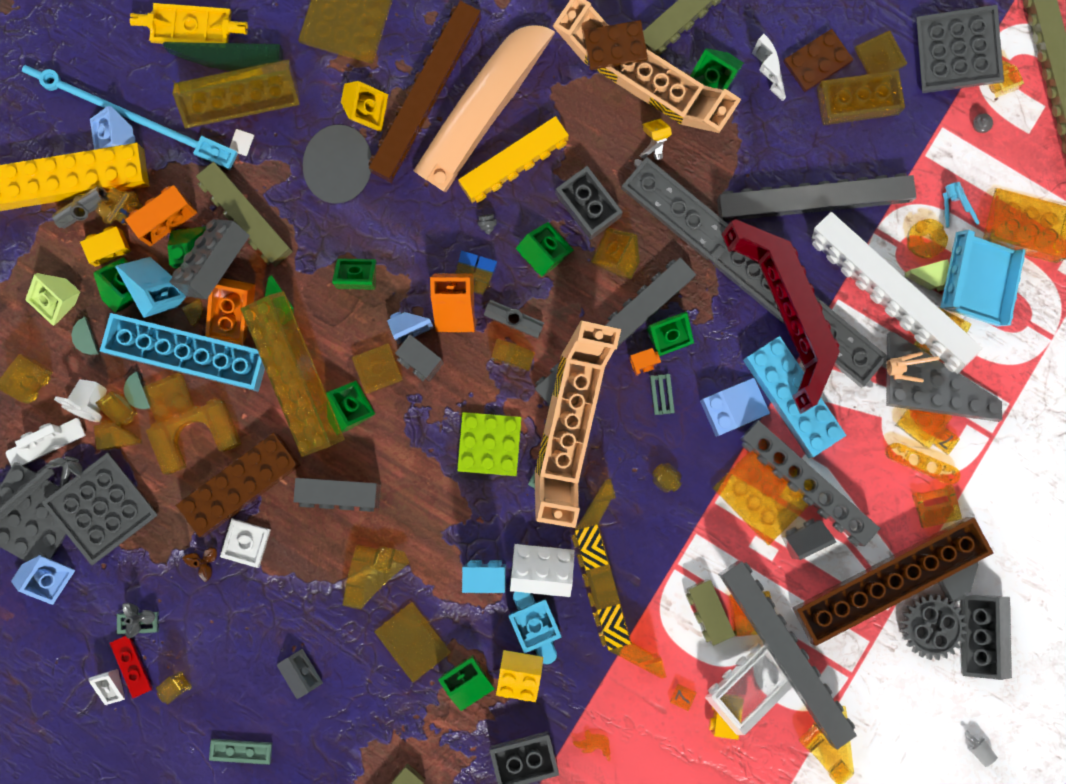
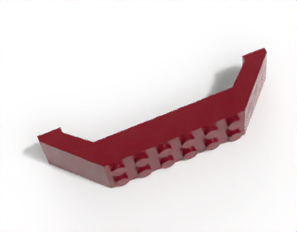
M735 219L729 223L721 235L729 252L734 250L757 261L805 368L799 389L792 396L799 413H805L816 406L820 400L840 353L838 341L833 338L830 331V323L828 320H825L822 313V305L816 300L814 288L808 282L806 270L800 264L798 252L791 242Z

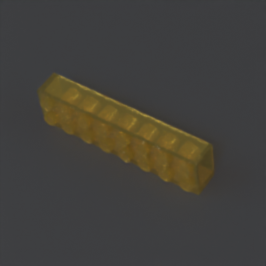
M284 291L268 295L240 308L301 457L344 441V436Z

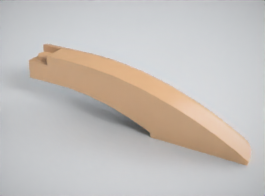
M535 25L522 27L512 32L502 42L461 97L413 171L442 191L447 192L478 143L511 98L514 97L555 34V31L547 27Z

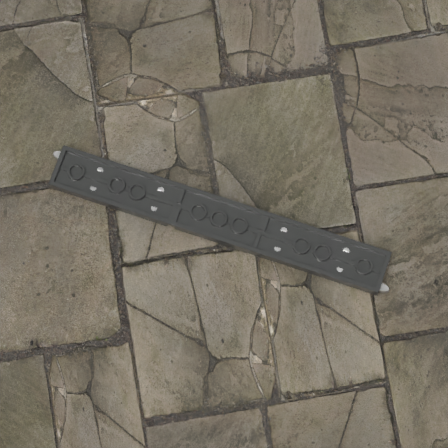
M648 157L644 161L636 159L634 165L637 169L626 180L621 189L706 260H711L714 263L713 266L785 324L758 262L734 250L728 251L721 234L729 224ZM816 297V300L822 305V313L825 320H828L830 323V331L833 338L839 344L840 353L834 366L859 387L872 388L874 385L870 379L889 356Z

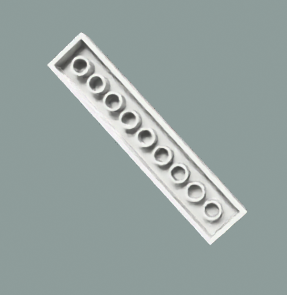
M829 213L814 228L811 239L814 248L818 251L822 250L827 255V259L832 264L836 263L846 277H851L856 281L855 284L859 289L867 291L870 294V298L876 304L880 303L890 317H895L900 321V326L904 330L912 332L915 335L916 341L922 345L925 344L934 357L938 356L945 362L944 365L949 371L956 372L957 374L960 373L983 349L982 346L835 214Z

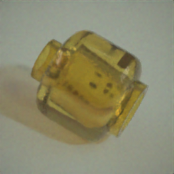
M670 463L659 464L652 473L653 483L665 493L675 492L682 484L680 482L681 473Z

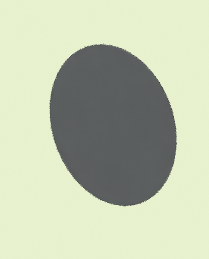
M331 125L323 128L313 136L304 153L303 174L309 189L315 196L325 202L339 204L350 201L360 194L371 174L368 163L372 156L365 138L357 130L346 125Z

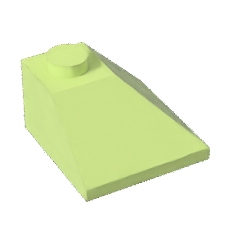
M36 273L25 300L54 326L76 304L80 291L65 278Z

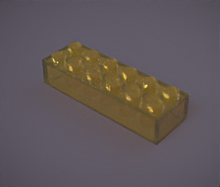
M289 59L174 83L172 93L185 129L300 105L299 91Z

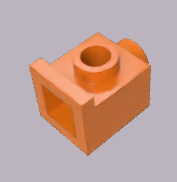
M653 348L630 355L629 357L635 376L641 373L640 370H643V373L655 369L654 366L661 363L658 352H654Z

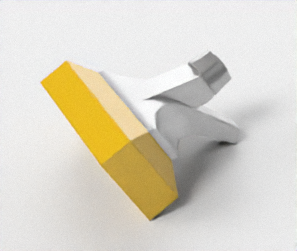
M660 118L642 124L644 132L651 137L649 146L639 155L643 159L652 152H654L655 160L663 158V143L672 135L670 126Z

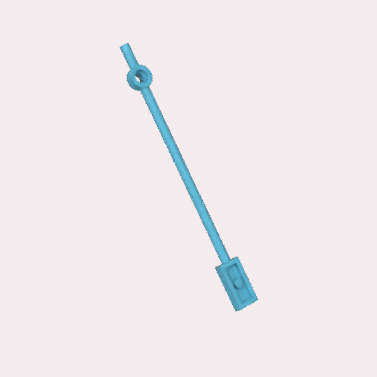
M24 65L22 68V72L39 79L40 84L49 91L60 88L100 107L106 108L111 106L121 116L195 148L194 155L209 162L214 161L216 165L227 170L231 169L238 155L237 151L201 136L200 140L196 141L61 81L60 76L54 70L48 69L40 72L27 65ZM51 79H54V82L52 84H49V81Z

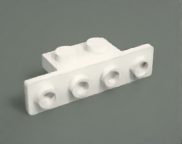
M78 418L60 426L47 423L40 426L39 430L34 433L28 432L23 434L21 439L15 441L17 446L6 451V456L11 467L14 462L24 466L86 436V433Z

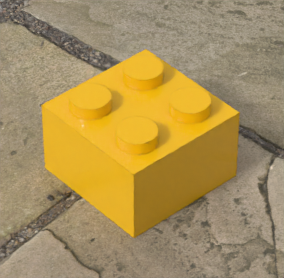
M503 650L496 696L536 702L544 657Z

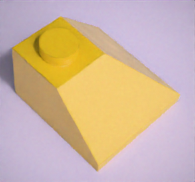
M360 81L345 83L341 104L348 118L376 131H382L388 94Z

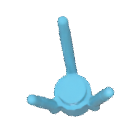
M955 182L945 187L946 192L942 194L945 206L946 227L950 226L949 199L952 202L960 200L965 211L970 212L975 223L979 224L980 222L965 195L961 183Z

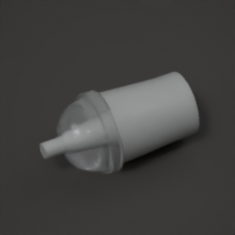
M968 730L964 732L967 735L965 740L967 749L985 767L990 766L997 760V755L987 744L983 736L977 733L970 734Z

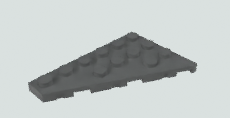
M894 332L887 334V356H889L887 361L891 358H899L917 352H923V355L905 361L932 357ZM938 360L907 365V371L902 375L922 378L924 382L894 379L893 375L890 376L886 369V406L994 422L1003 420L1001 400L959 373L949 371Z

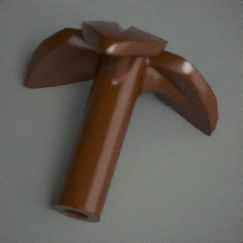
M216 548L206 549L203 553V559L197 553H190L182 557L188 566L200 567L198 574L204 582L211 578L212 568L207 563L216 560Z

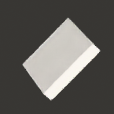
M232 518L220 557L259 568L271 529Z

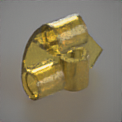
M356 545L346 583L343 606L359 610L364 608L365 604L378 590L410 563L405 552L387 547L375 549Z
M842 706L844 709L842 713L847 719L846 706ZM814 721L813 726L798 740L827 770V774L836 784H845L854 775L851 742L849 741L836 750L829 744Z

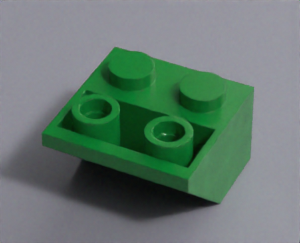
M474 655L453 667L438 679L449 698L460 711L495 689Z

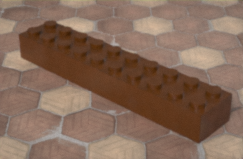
M966 517L792 607L809 642L817 646L994 554L975 517Z

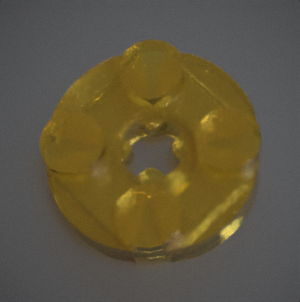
M924 219L915 223L907 234V248L921 258L935 257L943 252L948 243V236L944 231V226L934 219ZM929 234L932 242L925 243L923 236Z

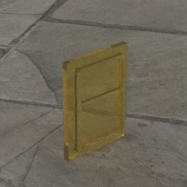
M413 602L404 609H401L400 612L374 631L412 682H415L427 671L433 669L437 663L451 653Z

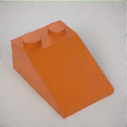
M226 278L219 280L208 297L205 337L244 346L254 305L255 284Z

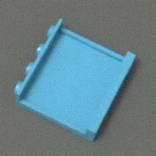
M971 230L956 232L940 308L997 327L1011 325L1026 250H1013L974 236L975 232Z

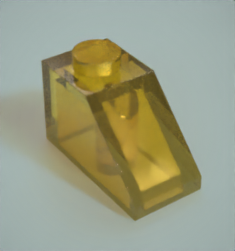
M497 339L491 359L492 361L530 371L535 352Z
M114 391L109 392L95 402L115 424L127 425L134 420L133 416L138 414L134 407L128 403L124 394Z
M112 420L100 421V425L94 426L98 450L142 444V439L121 424L112 422Z
M180 671L169 676L156 688L158 691L157 696L163 703L168 705L190 690L192 686Z

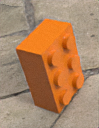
M173 185L164 188L156 198L147 200L142 208L132 211L125 221L138 239L151 247L169 234L171 230L176 229L197 214V211L187 197Z

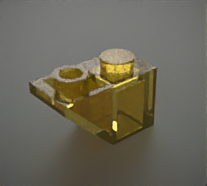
M1003 60L1004 83L989 84L990 91L995 94L996 98L1016 91L1024 84L1017 66Z

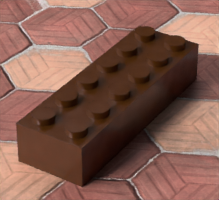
M272 433L176 504V506L198 537H206L300 467L301 464L281 437L276 433Z

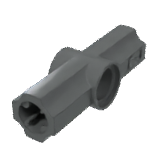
M97 186L84 195L75 196L73 202L53 213L52 218L55 225L65 229L78 220H85L89 213L109 201L107 191L103 187Z
M492 300L489 301L484 312V316L507 325L510 329H516L537 339L544 325L542 321ZM517 315L520 319L518 323L512 324L508 320L509 317Z

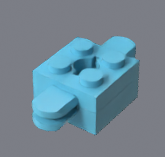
M514 592L513 600L518 610L510 613L508 616L524 654L535 649L537 656L544 657L543 664H551L557 658V651L552 641L562 636L546 598L535 602L532 593Z

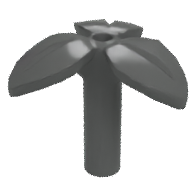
M64 456L65 459L56 458L47 464V468L63 467L59 488L69 482L71 472L81 477L82 466L80 463H77L79 459Z
M123 603L122 605L123 613L126 616L124 623L127 625V638H132L140 632V621L148 625L156 617L150 610H144L138 615L139 609L134 604Z

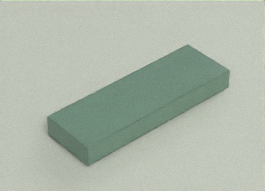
M211 739L209 761L270 765L273 743Z

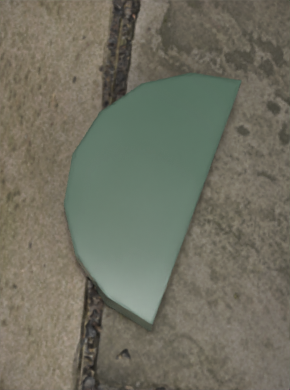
M83 317L73 327L71 334L72 342L82 353L89 355L99 354L88 319Z
M138 372L133 373L128 377L124 385L125 398L135 408L151 409L152 406Z

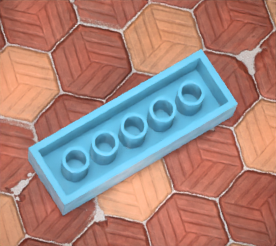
M780 336L743 360L808 458L815 457L847 436L821 397L816 406L805 413H799L792 396L799 389L804 371Z

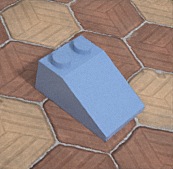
M755 378L700 401L716 437L770 414Z

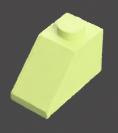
M947 259L911 269L905 273V276L929 290L937 288V291H942L945 287L949 261Z

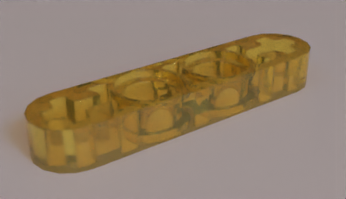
M892 443L886 447L885 454L891 461L945 484H955L960 480V471L952 465L900 443ZM897 447L898 452L903 454L907 451L903 459L901 455L893 456L891 449ZM911 454L917 455L919 459L916 465H912L909 462ZM929 462H934L937 466L934 473H930L927 470ZM941 471H944V472H951V471H952V475L954 476V479H949V480H948L949 476H947V475H945V474H940Z

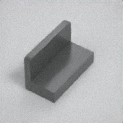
M303 649L277 664L278 669L296 699L323 684Z

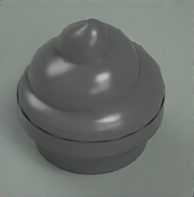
M986 113L977 115L973 120V128L979 133H986L993 126L992 117Z
M494 214L478 216V226L486 234L490 235L497 225V219L494 218Z

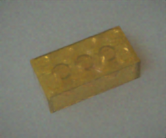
M899 70L824 80L817 87L823 125L895 116L905 109Z

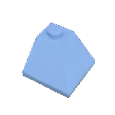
M107 106L90 119L94 150L135 143L132 126L113 107Z
M401 312L394 313L390 316L391 319L387 320L392 335L398 344L403 343L409 335L416 337L434 328L429 318L406 312L402 314Z
M39 555L23 563L11 582L18 592L53 605L75 570Z

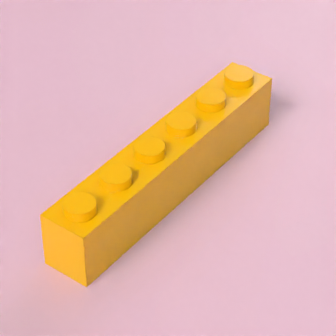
M555 116L458 179L459 185L471 203L475 201L478 203L487 197L486 194L490 191L495 192L499 190L507 180L512 181L519 176L518 173L525 169L527 171L531 169L539 159L544 160L556 148L558 150L563 148L567 144L569 135Z

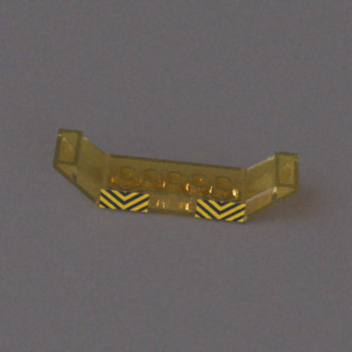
M607 479L602 482L574 528V535H571L573 546L578 547L580 553L576 555L580 567H584L585 573L582 574L584 585L586 587L589 586L591 592L587 594L591 607L594 606L596 610L595 613H592L596 626L601 628V632L598 635L602 647L606 646L608 651L663 679L667 676L660 655L658 653L651 654L631 642L598 526L611 499L616 498L611 479Z

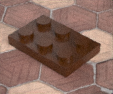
M641 20L583 30L590 70L648 60Z
M830 29L785 58L783 62L805 93L850 64L854 59L833 29Z

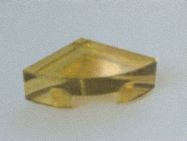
M200 299L182 308L192 326L198 323L202 317L203 304Z

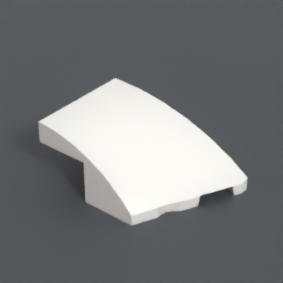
M763 34L758 39L752 54L762 62L759 70L773 82L770 90L783 101L786 95L777 52L769 38Z

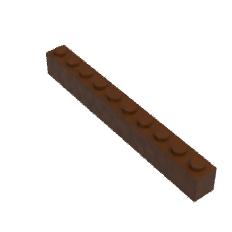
M459 1L458 5H454L452 8L451 18L449 22L444 23L440 38H436L434 41L431 55L426 56L422 71H418L414 78V86L412 89H408L404 104L400 105L396 111V119L388 125V133L385 139L382 138L377 147L379 150L369 160L370 172L390 183L395 178L481 20V11L462 1Z

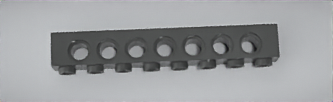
M759 420L754 422L739 439L743 442L742 446L748 452L753 451L758 455L757 460L765 466L768 464L773 469L772 473L776 477L785 479L788 482L787 486L796 493L798 491L803 495L802 500L810 506L813 504L818 509L817 513L821 517L830 519L833 522L832 526L838 532L847 534L849 536L847 538L848 541L854 546H866L880 530L879 526ZM761 439L767 443L765 450H761L758 446V442ZM775 453H779L782 456L780 464L776 463L773 459ZM791 466H794L797 469V475L795 477H792L789 474V468ZM807 479L812 483V488L809 491L804 487V482ZM821 493L827 496L825 504H822L819 500ZM837 506L842 509L840 517H837L834 513ZM852 520L857 522V529L854 531L850 528Z

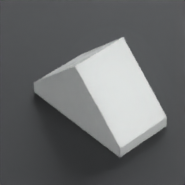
M118 669L89 678L90 684L105 705L125 700Z

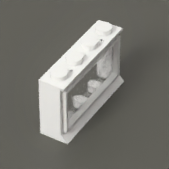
M757 642L749 649L750 653L746 657H741L735 663L737 666L733 670L730 669L722 675L723 680L719 684H713L708 689L709 694L705 696L706 700L736 735H746L792 688L764 643L759 644Z

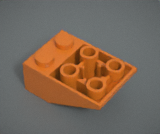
M434 273L430 277V290L436 332H475L473 274Z

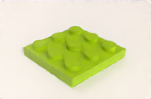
M463 412L458 472L517 476L522 417Z

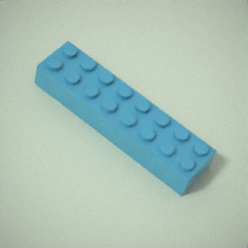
M110 313L100 352L257 392H259L269 356L267 352L113 313Z

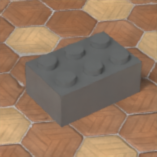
M588 166L556 188L555 195L590 240L622 216V210Z
M549 731L490 746L489 751L498 784H528L559 776Z

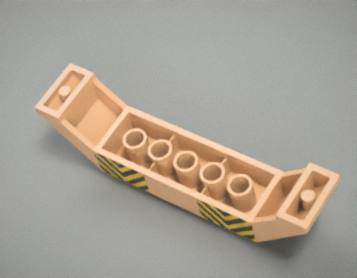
M570 0L553 25L554 29L588 66L583 30L609 26L591 6V3L586 0ZM646 49L647 61L595 69L677 123L720 133L741 101L739 97L726 89L721 90L704 86L648 49Z
M580 321L561 355L535 468V517L538 522L576 527L580 510L578 501L580 473L604 369L612 353L617 349L621 329Z

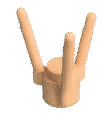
M923 352L891 358L887 361V372L890 376L893 375L894 379L924 382L922 378L902 375L907 371V365L936 361L940 358L936 356L905 361L921 356Z

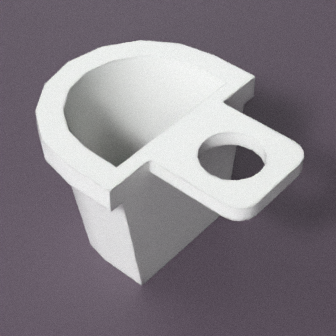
M79 379L68 399L55 397L54 400L62 404V408L74 415L89 421L100 422L102 418L100 412L107 389L97 382Z

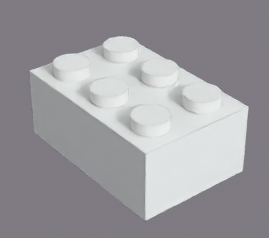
M515 544L510 591L570 597L575 550Z

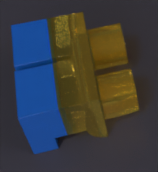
M461 251L455 274H473L474 282H476L474 292L483 295L487 286L490 287L492 277L497 268V261L481 256L479 258L478 255Z

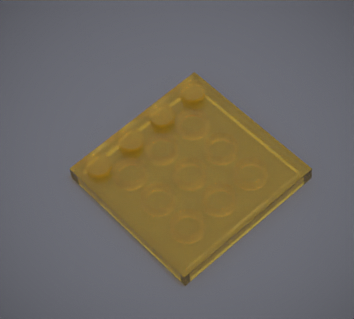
M311 0L298 41L301 44L373 64L393 0Z

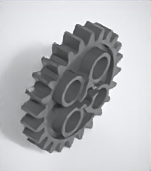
M927 594L925 599L924 596H919L920 602L912 600L914 606H906L909 613L902 612L906 617V620H900L901 623L905 624V627L901 628L900 631L906 632L902 639L909 640L906 646H913L912 652L917 653L919 651V656L922 658L926 655V658L932 660L933 656L936 660H940V655H942L943 658L947 659V652L954 655V647L961 649L958 642H965L961 637V634H967L966 631L962 630V627L966 626L967 623L961 622L965 615L958 614L961 608H953L955 602H948L947 597L941 599L940 595L935 594L933 599L931 594ZM929 608L932 614L930 618L926 619L925 611ZM946 617L950 619V624L947 627L943 625V620ZM931 624H934V626H936L935 630L931 628ZM922 627L924 633L921 637H918L917 630ZM940 635L942 643L937 646L935 640Z

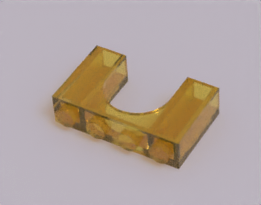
M214 398L207 401V405L203 407H192L187 410L188 413L175 414L169 417L170 420L162 423V421L150 425L151 428L147 429L146 433L164 475H170L187 468L179 449L178 440L181 431L191 423H204L210 429L217 448L221 452L242 444L225 401Z

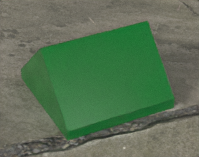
M337 259L332 280L333 285L336 289L376 290V259Z
M687 312L651 324L647 328L655 352H658L659 356L694 344Z

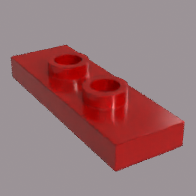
M124 636L110 642L109 644L132 698L153 690L132 638Z

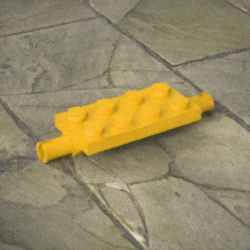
M153 3V10L148 15L130 14V17H133L130 18L131 26H147L150 29L149 40L151 43L228 49L230 33L246 35L248 33L246 30L248 29V23L246 21H231L232 12L226 8Z

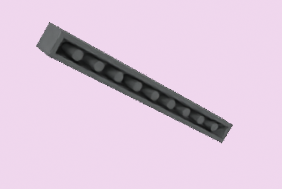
M906 173L896 174L895 177L889 178L887 175L875 177L876 179L869 180L868 177H861L856 179V181L841 179L837 183L822 181L818 185L802 183L799 184V187L783 185L779 189L763 187L759 191L744 189L739 193L724 191L717 198L719 217L724 221H733L735 219L743 220L911 203L917 198L914 175L907 176Z
M681 257L677 261L671 260L665 266L667 270L662 274L658 272L651 279L652 283L648 287L646 285L641 287L636 292L638 296L634 300L629 298L622 305L624 307L623 310L619 313L615 311L608 317L609 322L605 326L621 329L617 347L696 276L695 272ZM559 363L550 370L551 374L547 378L543 376L535 383L537 386L535 391L548 406H550Z
M736 561L718 575L829 744L838 750L857 736L854 731L855 725L849 718H845L842 713L844 711L843 707L837 700L834 701L831 697L832 690L826 683H822L819 678L821 676L820 672L815 666L810 665L808 662L810 657L803 648L800 649L797 645V637L792 631L789 632L785 627L787 622L781 614L777 615L773 609L776 607L770 597L766 598L762 592L764 587L758 579L754 580L751 573L753 571L746 562Z

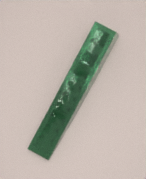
M163 42V46L168 53L203 66L225 71L243 72L248 75L265 73L266 75L274 76L277 73H283V49L280 44Z

